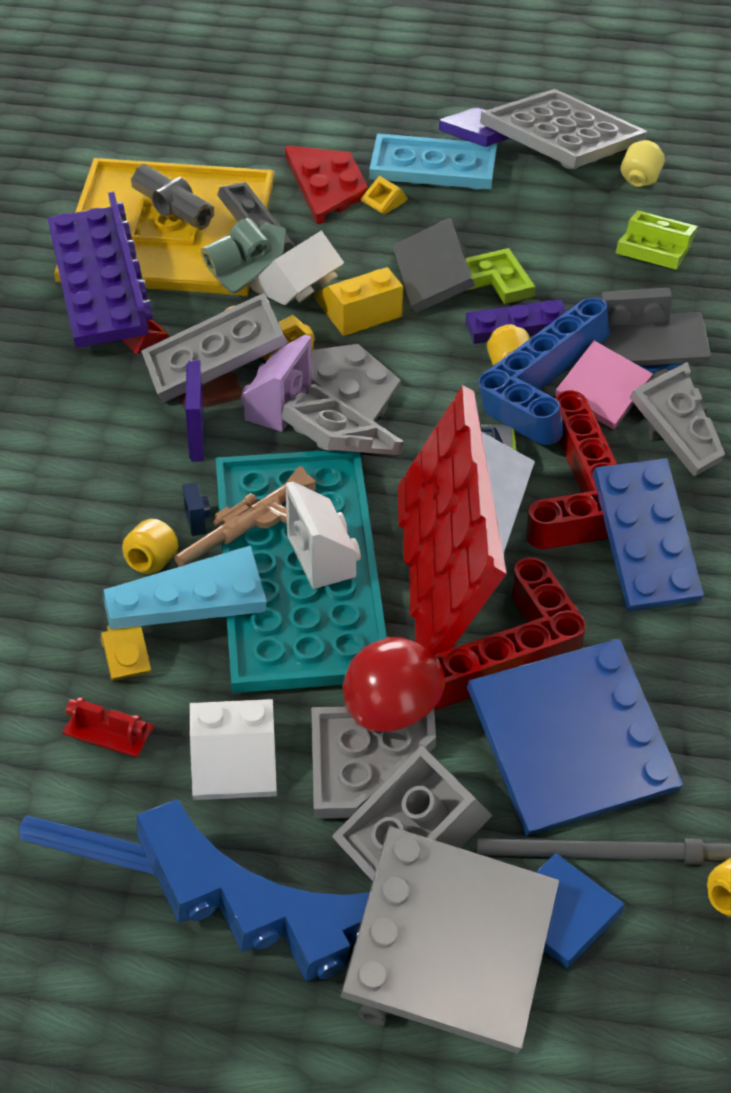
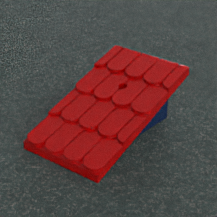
M464 385L461 386L455 396V400H452L438 422V426L436 425L423 445L422 451L414 459L406 472V476L404 475L398 484V526L403 528L404 564L409 566L410 616L415 618L416 643L424 646L434 655L453 648L507 574L503 553L535 463L530 458L481 431L474 391Z

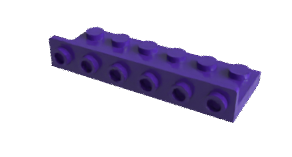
M114 191L108 192L110 207L92 208L88 211L71 214L63 213L47 218L75 348L143 336L144 334L149 335L147 321L153 320L150 301L145 300L147 299L145 282L142 279L140 264L136 256L134 241L131 238L123 202L117 203Z

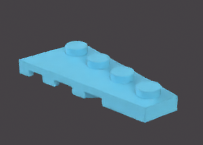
M251 545L104 589V605L109 629L266 612L267 601Z

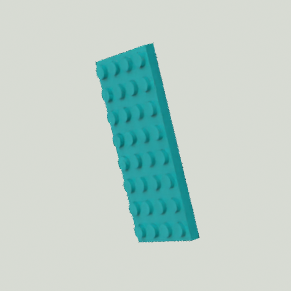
M323 450L216 458L219 511L225 507L229 509L234 507L250 493L257 497L258 502L286 484L295 470L302 466L305 472L315 479L316 490L314 492L329 498L336 512L343 513L347 524V534L350 539H356L361 554V559L356 561L355 578L312 589L287 536L286 523L280 521L269 528L255 526L231 543H221L222 554L251 545L267 601L266 612L227 616L232 693L342 685L347 668L356 654L364 646L387 637L360 452ZM286 501L282 503V506L286 507Z

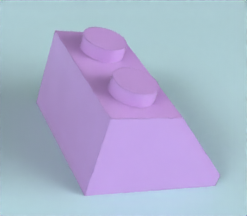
M303 335L276 350L266 364H261L256 378L250 385L245 386L241 395L245 421L280 432L284 431L288 425L286 421L281 419L284 405L290 400H295L296 396L301 392L308 394L309 386L312 384L310 336Z

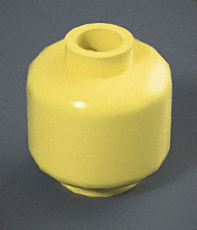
M648 140L635 142L628 147L621 164V173L635 187L651 186L658 180L665 157L656 143Z

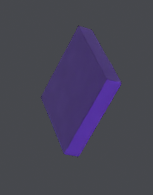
M477 107L440 119L439 130L441 132L483 147L509 139V137L480 124L481 113L486 110Z
M190 360L186 363L185 413L189 459H191V462L204 461V399L201 360Z

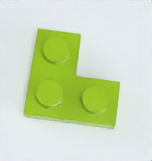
M509 248L466 258L475 284L474 287L469 289L491 284L504 304L534 297L535 285Z

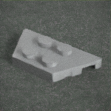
M359 344L311 350L312 384L319 385L374 422L378 416L382 417L388 409V403L394 400L400 391L401 380Z
M311 384L308 394L301 392L296 396L295 400H290L283 407L281 419L292 425L296 432L304 434L317 442V446L324 450L391 455L402 454L405 441L317 384Z

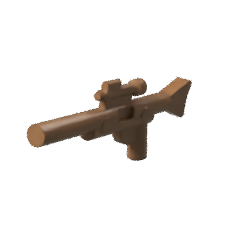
M299 466L286 482L293 481L312 491L316 490L315 479L310 477L302 466ZM286 484L258 502L257 497L250 493L230 509L225 507L216 513L213 523L215 526H221L175 555L174 559L177 565L181 567L191 564L221 543L229 544L255 526L269 528L280 521L287 524V509L282 506V503L286 501Z

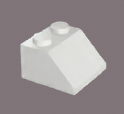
M320 231L275 259L250 284V287L253 291L260 294L265 293L266 297L283 305H286L295 298L300 303L315 292L312 287L319 283L323 288L336 279L338 275L335 271L344 262L324 233Z
M293 481L286 483L287 536L312 589L355 578L356 561L361 559V554L356 539H350L347 534V524L343 513L336 512L329 498Z
M273 699L190 703L193 800L277 796Z

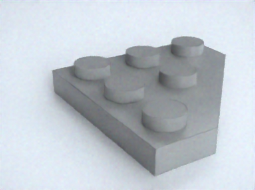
M311 707L314 819L350 818L421 745L428 752H431L436 747L434 708L427 716L412 726L392 732L370 731L357 725L346 710V707Z

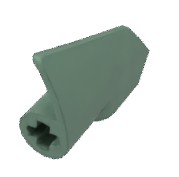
M250 218L240 220L232 227L229 236L227 235L201 248L203 261L222 286L232 294H236L256 279L275 259L283 255L286 228L267 223L258 227Z

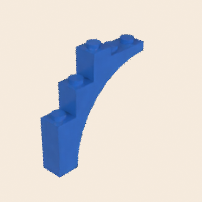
M178 799L137 815V837L178 924L189 919L192 921L202 920L210 916L216 908L220 907L241 952L253 947L256 950L265 949L277 942L280 936H283L305 981L317 976L320 979H326L343 969L347 961L350 943L355 946L370 892L351 895L311 893L279 885L256 875L217 850L194 826Z

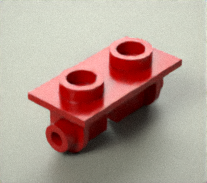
M79 697L77 700L70 699L67 704L66 714L70 715L71 718L62 734L137 758L154 729V724L142 721L140 715L131 716L115 710H105L104 707L86 702L85 698Z

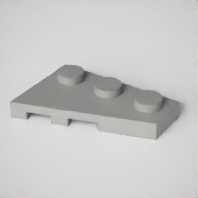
M688 362L634 389L630 399L691 474L696 476L720 463L725 456V452L711 418L705 415L701 405L702 396L699 389L693 386L690 378L691 370Z

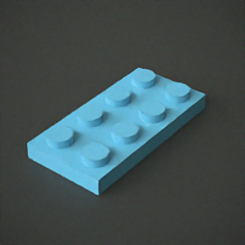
M377 134L369 169V179L376 180L378 176H381L388 181L409 182L412 184L468 187L476 190L491 189L497 143L483 147L470 141Z

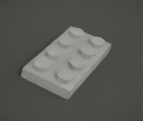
M262 293L141 352L156 392L162 403L186 392V363L190 360H201L202 384L273 352L287 345L288 342L265 293Z

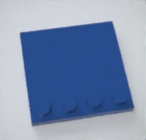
M620 638L469 680L468 691L526 837L676 792L683 786Z

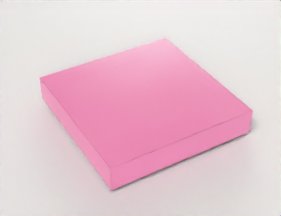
M593 341L558 386L555 396L566 390L582 393L586 397L596 420L614 430L634 404L630 399L632 391L651 381L653 374L600 343Z

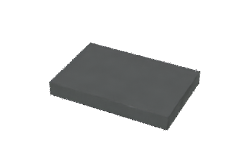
M451 218L392 245L410 305L415 313L475 286Z

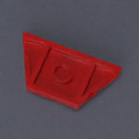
M285 146V157L316 224L325 222V215L336 209L338 213H341L348 209L351 204L360 202V199L367 192L368 186L351 152Z

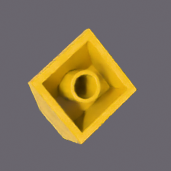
M386 267L327 286L315 292L314 299L341 334L345 336L402 317L403 285L390 269Z

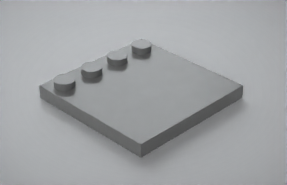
M556 89L483 111L480 118V124L561 162L563 167L569 169H577L579 166L596 162L598 159L626 150L633 143L646 140L648 132Z
M389 826L340 997L518 1054L522 1049L559 880Z

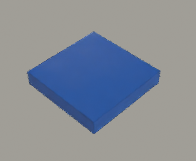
M555 853L536 871V873L559 880L544 951L568 969L623 913L624 904Z

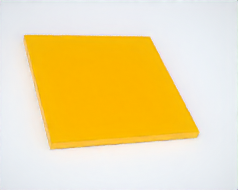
M94 158L75 213L88 211L92 208L110 207L108 192H115L117 203L123 202L126 219L129 222L131 238L134 241L136 256L139 260L142 279H144L146 289L248 296L251 283L236 294H232L222 286L205 265L201 255V248L227 235L229 236L230 230L237 223L236 219L217 196L219 187L246 182L268 210L274 184V171ZM145 164L171 180L178 177L186 180L193 194L214 206V217L211 219L209 226L200 230L173 213L166 217L162 216L155 209L151 199L132 188L131 178L134 176L136 168ZM56 266L54 272L55 282H61L58 267Z

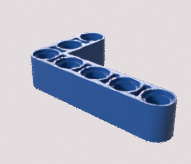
M600 298L582 300L484 372L478 380L484 412L499 422L514 428L515 431L536 443L549 445L559 441L564 434L559 401L540 391V389L576 363L593 341L601 344L609 337L610 326L606 302Z

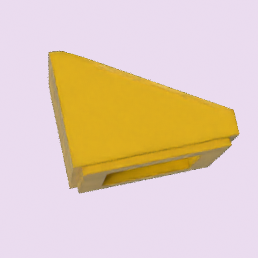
M378 176L360 200L382 215H385L405 203L408 198L401 188Z

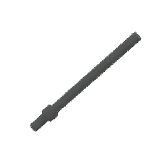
M477 838V854L483 856L552 857L557 853L563 858L683 860V863L687 865H702L703 860L726 861L731 858V844L703 843L702 839L684 838L683 843Z

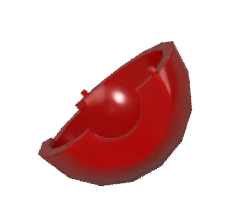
M386 637L364 646L351 660L342 684L346 710L357 725L370 731L392 732L412 726L427 716L440 701L446 680L443 666L437 657L424 646L401 637Z

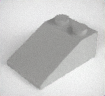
M421 745L332 837L373 881L389 826L460 848L493 815Z

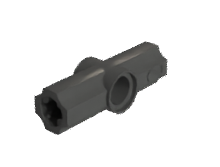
M145 164L136 168L135 174L131 178L132 188L151 199L155 209L162 216L166 217L173 213L200 230L209 226L211 219L214 217V206L193 194L186 180L181 177L171 180Z

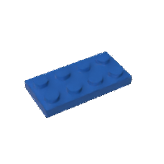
M668 459L596 467L593 477L626 610L634 611L700 601L704 594Z

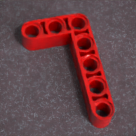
M574 390L560 392L556 396V400L560 404L564 429L563 437L559 440V443L581 493L543 499L530 505L528 509L526 540L537 549H552L609 539L593 472L596 467L617 465L586 397Z
M531 557L523 558L516 563L514 568L512 598L528 623L435 654L443 666L446 684L442 697L434 707V711L471 698L467 688L469 680L583 648L586 626L584 618L549 567L542 560Z

